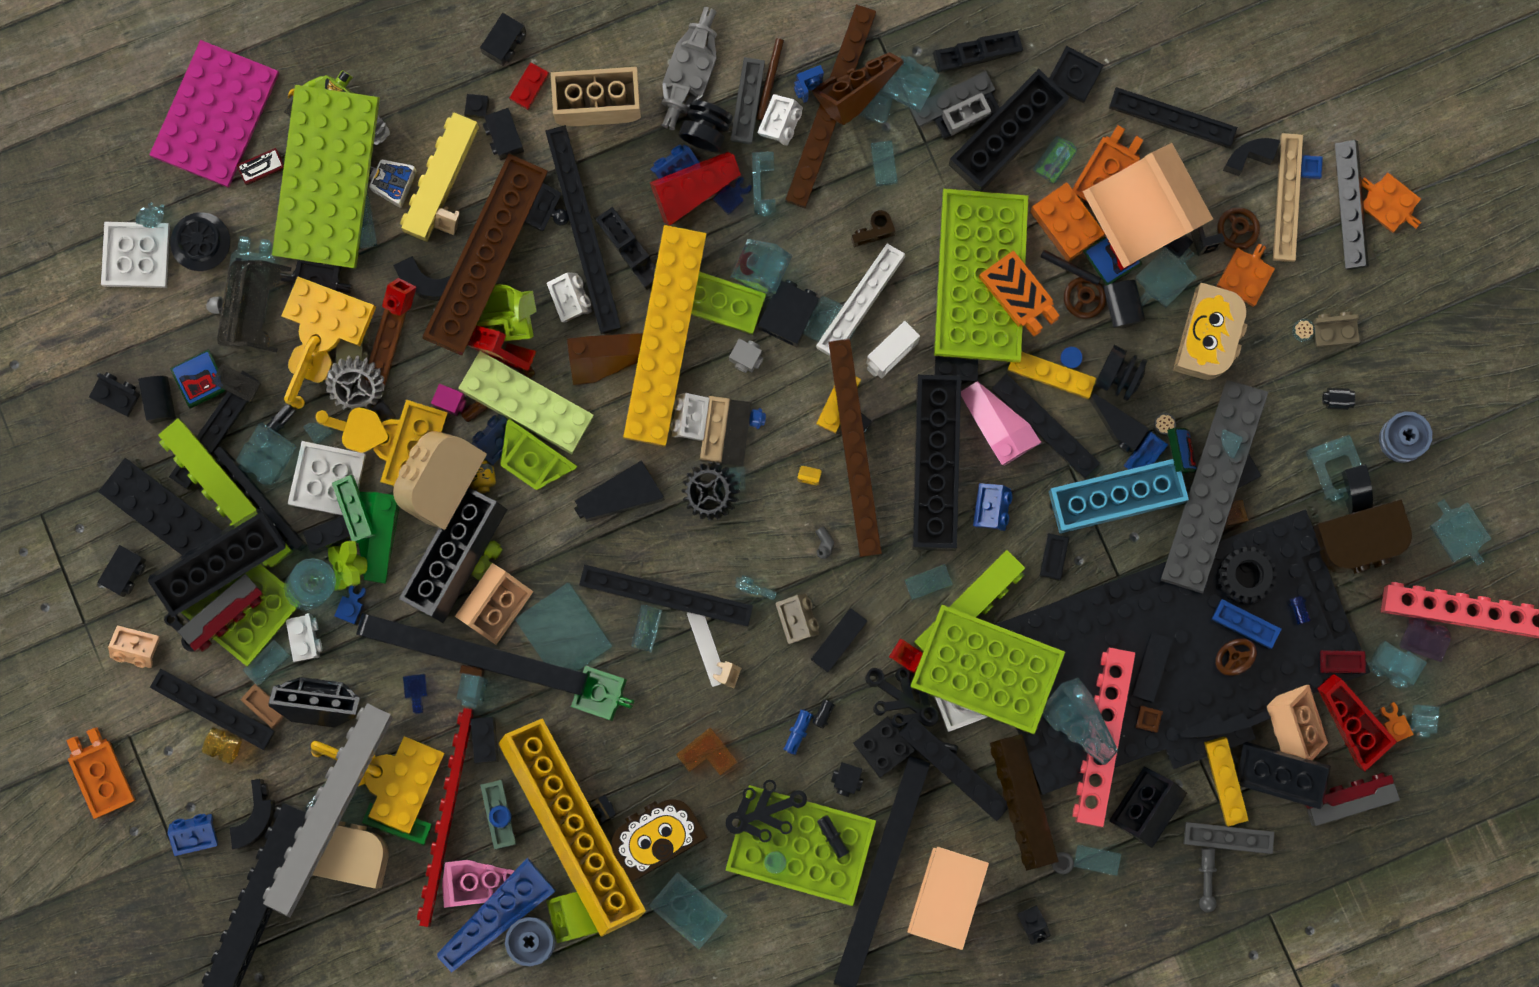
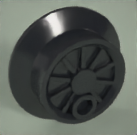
M204 212L193 213L182 218L174 227L170 239L171 251L175 259L183 267L192 271H207L218 266L226 258L230 248V234L226 225L218 217Z

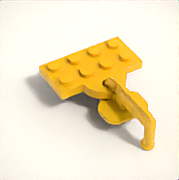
M297 277L281 315L283 318L300 324L298 332L303 343L294 348L288 362V368L294 375L284 396L285 403L297 409L304 407V399L301 396H297L304 378L320 383L328 377L327 373L332 367L329 351L334 349L340 340L360 347L376 306Z
M406 400L400 420L390 419L381 423L374 411L360 407L353 409L349 413L347 422L329 417L327 412L323 410L318 411L315 418L320 425L343 431L342 443L347 449L364 453L373 448L376 455L386 461L380 483L394 487L399 476V470L409 459L411 449L423 435L432 431L442 432L448 412Z
M404 736L395 756L385 754L375 757L374 755L358 785L359 787L365 784L370 793L377 797L368 818L410 834L444 753ZM319 741L311 743V753L314 757L318 758L325 755L338 760L336 759L338 749Z

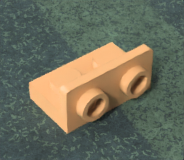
M117 625L108 646L109 656L117 662L132 663L140 668H152V658L160 641L159 636Z

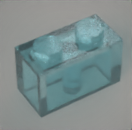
M462 673L456 699L461 701V705L476 709L477 705L483 706L488 680L484 677Z

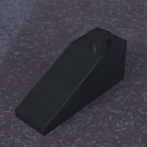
M1094 393L1090 402L1113 440L1118 443L1117 447L1126 453L1129 451L1133 453L1149 428Z

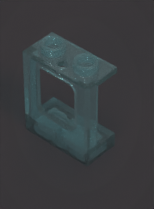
M754 152L752 153L754 213H759L760 216L771 215V212H776L775 199L761 200L760 171H774V153Z
M1350 435L1306 451L1308 460L1312 459L1326 495L1323 497L1324 501L1327 499H1331L1332 502L1344 498L1343 494L1347 493L1346 487L1338 490L1333 487L1325 467L1327 461L1346 455L1349 457L1352 467L1362 465Z

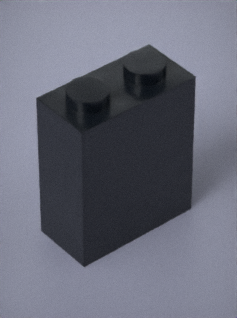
M780 280L758 325V330L797 348L817 308L819 298L816 297L817 294L812 290L805 289L803 291L797 288L798 285L790 280L785 282Z

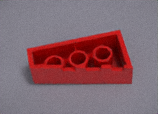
M727 151L650 182L663 222L669 226L740 176L741 173L734 154Z
M1333 674L1317 688L1356 766L1364 772L1397 743L1393 736L1341 678Z

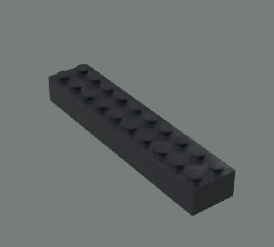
M287 803L277 807L274 814L276 821L273 827L270 826L266 832V844L264 848L260 847L256 855L258 860L256 867H252L248 873L247 880H249L246 889L243 888L239 894V906L237 909H233L229 917L231 924L229 929H225L221 935L220 942H222L219 951L216 950L212 956L211 963L213 965L210 972L207 971L202 979L203 987H240L273 909L263 904L265 901L263 895L266 889L272 887L275 879H273L274 874L279 866H283L286 860L284 855L288 847H293L296 841L294 838L296 831L300 826H304L307 820L305 819L306 810Z

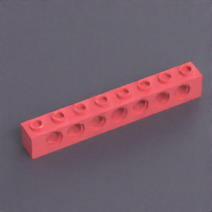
M1391 582V585L1384 587L1381 613L1539 639V627L1534 626L1532 622L1534 616L1539 617V609H1534L1532 604L1522 603L1521 606L1512 605V601L1499 600V603L1491 602V598L1483 596L1472 599L1469 598V594L1456 593V596L1448 595V591L1434 589V592L1426 591V587L1413 586L1411 589L1405 588L1403 583ZM1404 594L1408 595L1411 598V604L1409 606H1406L1402 602V596ZM1425 598H1429L1432 601V609H1427L1424 606ZM1446 602H1451L1454 605L1453 613L1446 610ZM1469 605L1476 609L1474 617L1470 616L1467 612ZM1490 609L1496 610L1498 614L1496 620L1489 617ZM1512 612L1517 613L1519 616L1517 624L1511 621L1510 616Z
M1109 647L1107 652L1102 653L1101 665H1104L1103 674L1099 673L1097 687H1100L1099 695L1094 696L1092 707L1096 709L1095 717L1090 718L1088 730H1092L1091 738L1086 739L1084 749L1085 752H1088L1087 760L1082 761L1080 773L1084 774L1083 781L1078 783L1076 795L1080 796L1079 803L1074 804L1072 817H1076V823L1096 827L1104 826L1135 652ZM1112 666L1120 669L1121 674L1119 678H1113L1110 675L1109 670ZM1107 688L1115 689L1117 696L1114 700L1106 697L1105 692ZM1104 709L1112 712L1113 718L1111 721L1103 720L1101 713ZM1100 731H1105L1108 734L1109 739L1106 743H1101L1098 740L1097 735ZM1095 753L1104 755L1105 761L1102 765H1097L1094 762L1093 757ZM1092 774L1098 775L1101 779L1098 787L1092 786L1089 782ZM1088 796H1093L1097 801L1093 809L1088 808L1085 804Z

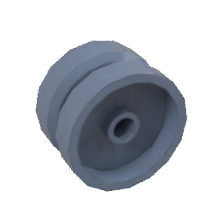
M1415 412L1396 414L1383 425L1379 433V444L1382 452L1395 462L1407 463L1416 460L1429 449L1432 442V429L1429 422Z
M535 917L517 920L510 926L505 938V947L511 959L520 965L530 967L541 964L550 958L556 943L554 930L546 921ZM528 938H534L533 946L528 945Z

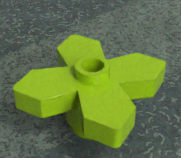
M346 541L341 546L328 548L329 562L333 565L334 569L331 577L332 591H341L346 589L347 586L360 584V576L367 571V560L365 557L357 555L356 541Z

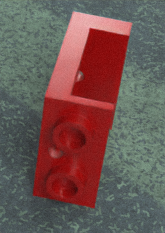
M476 326L467 346L478 352L482 351L507 366L525 371L529 370L536 354L535 350L507 343L504 350L501 347L506 334Z

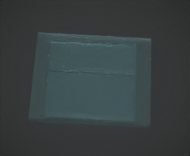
M569 582L515 618L543 662L578 671L612 647Z

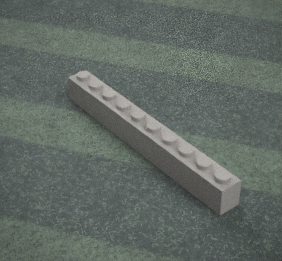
M368 703L365 708L361 707L356 717L358 720L356 726L351 727L346 736L348 741L345 747H340L336 755L338 760L335 766L329 768L325 777L327 781L324 787L321 786L315 795L316 803L307 810L305 814V819L307 820L304 826H300L294 836L296 841L293 847H288L284 855L286 860L283 866H279L274 874L273 879H275L272 887L266 889L263 895L265 900L263 904L285 916L291 917L393 720L391 714Z

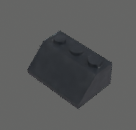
M1144 766L1109 822L1141 843L1153 848L1188 793L1175 782Z

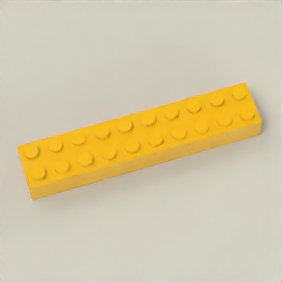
M667 225L663 227L623 439L666 446L706 233Z
M543 718L505 734L498 744L600 936L602 937L638 920L646 910L624 869L617 861L607 837Z

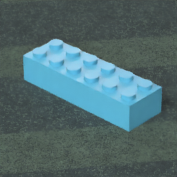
M1173 459L1051 488L1049 491L1059 534L1184 504L1189 500L1182 472L1175 471Z

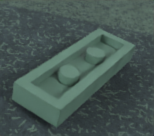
M498 780L481 784L494 849L516 845L511 821L503 828L495 827L489 821V813L492 808L499 805L508 808L503 781Z

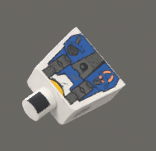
M380 160L377 168L370 166L369 180H372L370 189L397 207L402 208L417 171L412 165Z

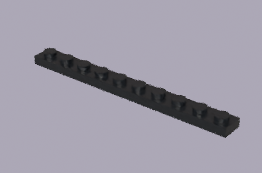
M566 125L545 130L600 333L604 334L622 329Z

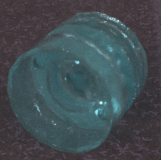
M311 558L301 561L286 578L284 586L286 598L297 609L309 611L319 608L335 589V573L330 565L322 560ZM310 579L311 581H315L316 584H315V585H313L312 583L309 584V583H308V580Z

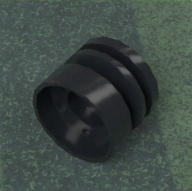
M700 100L691 101L689 106L691 110H688L686 115L692 121L683 122L678 134L679 137L697 148L710 152H720L725 140L724 135L720 132H727L729 130L728 124L732 122L733 116L715 104Z
M1114 344L1095 382V386L1108 391L1115 384L1117 385L1115 396L1118 397L1123 388L1126 390L1123 399L1128 401L1137 391L1145 375L1148 360L1143 358L1139 366H1136L1134 364L1138 355H1134L1127 362L1125 361L1127 350Z

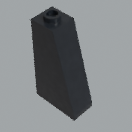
M641 460L575 500L577 506L574 509L580 519L584 517L588 522L659 503L665 499Z

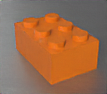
M1067 182L1031 208L1030 213L1068 262L1083 253V250L1102 239L1105 235L1102 228Z

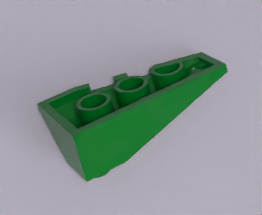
M360 492L375 534L359 542L360 555L367 560V571L363 574L364 580L386 584L400 507L397 505L394 495L378 492Z

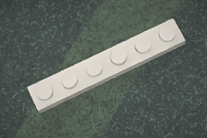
M889 244L885 245L817 343V349L830 356L828 341L850 338L904 260L905 253Z

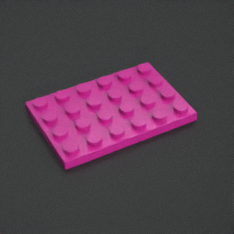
M200 40L149 155L152 158L229 188L238 169L237 164L241 162L278 78L279 71Z

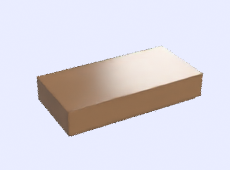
M254 684L240 699L272 729L284 718V716L269 707L270 696L257 684Z

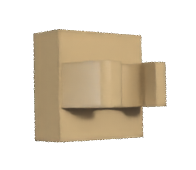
M447 206L443 209L439 208L436 212L434 228L454 235L457 230L460 212L457 210L455 213L449 212V207Z
M726 661L725 663L718 662L717 666L722 668L721 675L713 674V678L725 686L734 688L741 668Z

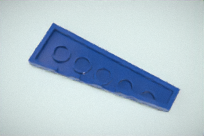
M529 858L525 859L437 953L439 960L452 973L506 931L517 920L524 917L556 892L554 886Z

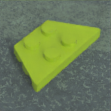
M508 418L500 466L535 490L577 468L575 464Z

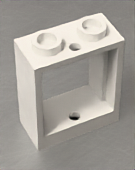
M904 321L867 356V370L874 377L878 375L882 379L918 345L920 335Z

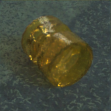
M212 727L203 743L202 753L213 758L218 756L220 761L231 765L239 753L242 738L232 734L226 736L225 731Z

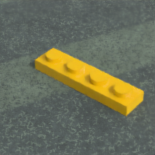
M1022 351L1020 363L1010 362L1007 370L1086 399L1090 398L1096 378Z
M1224 736L1204 742L1226 826L1229 827L1249 821L1227 737Z

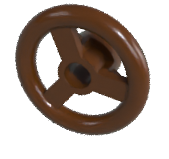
M1237 207L1229 209L1221 215L1217 224L1218 234L1223 233L1226 246L1233 249H1245L1253 245L1258 239L1260 225L1257 217L1251 211ZM1234 214H1243L1247 216L1252 221L1253 225H1249L1248 220L1244 217L1236 218ZM1227 218L1231 222V229L1233 231L1229 239L1224 233V223ZM1236 225H1241L1243 230H1237ZM1253 232L1250 239L1246 242L1235 243L1239 235Z
M1081 277L1072 280L1064 291L1065 306L1072 315L1078 318L1088 319L1097 316L1106 304V296L1102 284L1099 283L1097 286ZM1082 283L1092 284L1097 288L1100 295H1095L1091 287H1084ZM1076 286L1078 302L1073 307L1070 301V294ZM1082 294H1087L1089 299L1084 300ZM1099 302L1094 310L1080 312L1084 304Z
M1248 639L1229 641L1221 647L1216 655L1215 664L1217 669L1222 674L1230 676L1245 672L1256 659V646ZM1245 645L1250 651H1236L1234 646ZM1227 651H1229L1230 660L1224 667L1222 664V658Z

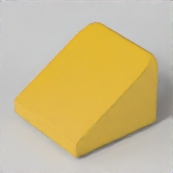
M801 466L797 481L817 486L819 485L821 470Z

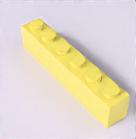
M454 112L452 117H448L445 122L444 129L446 130L443 137L439 136L435 145L437 150L434 156L431 155L427 162L426 167H428L425 175H421L418 182V192L412 195L408 214L404 213L400 222L404 233L428 242L433 231L436 212L439 208L443 209L479 129L476 121Z

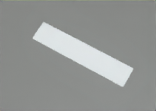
M687 613L712 687L720 685L721 683L713 678V674L721 675L722 668L717 666V663L721 661L706 618Z

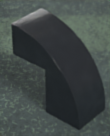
M1259 138L1246 142L1233 152L1223 171L1239 176L1247 157L1271 165L1280 140Z
M1360 465L1341 472L1349 496L1345 500L1349 514L1373 508V492L1367 465Z

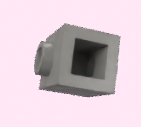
M738 339L729 356V361L736 364V369L744 373L747 370L752 373L754 368L759 369L764 358L761 357L762 350L759 349L760 346L750 340L747 343Z

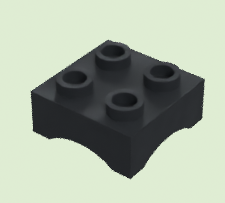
M888 716L853 743L879 778L915 751L899 735L900 731L891 724V719Z

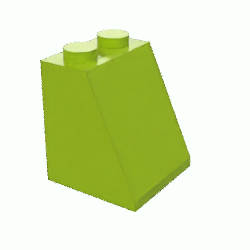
M577 892L546 900L557 943L598 933Z

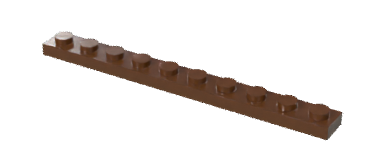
M856 4L830 78L835 76L838 79L847 75V70L852 68L856 70L876 15L875 10ZM821 104L785 202L805 209L837 123L836 120L829 116Z
M850 338L828 341L860 557L881 554Z

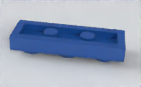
M1223 599L1220 601L1211 619L1269 649L1273 648L1281 631V628Z

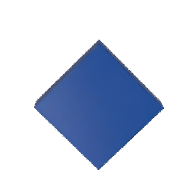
M1302 155L1301 178L1321 179L1323 157Z

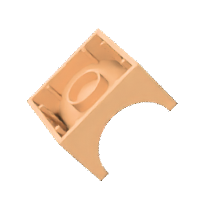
M1172 143L1146 155L1143 159L1083 191L1123 268L1213 220Z
M941 847L933 848L907 932L963 950L989 863Z

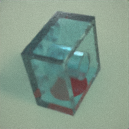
M747 239L731 278L745 287L776 294L792 255L776 244Z

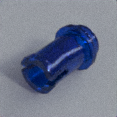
M1303 596L1290 599L1291 604L1289 606L1293 608L1297 625L1311 621L1304 603L1306 599H1303Z

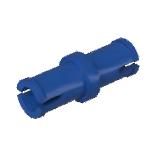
M800 709L794 727H791L789 730L791 733L783 748L784 751L793 755L797 754L796 752L802 739L807 735L806 730L813 714Z

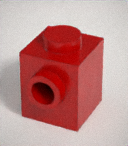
M397 278L387 285L382 307L389 310L392 314L401 316L411 309L416 286Z

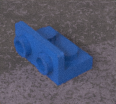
M821 65L801 72L796 76L794 90L797 98H802L804 103L808 101V90H813L823 82L824 72Z
M678 145L671 150L672 154L655 161L651 171L660 179L700 162L690 147Z
M979 483L973 526L1005 531L1009 523L1008 509L1009 504L1012 502L1011 489L1004 485Z
M198 814L191 819H177L169 824L167 833L174 856L218 846V840L212 823V814Z

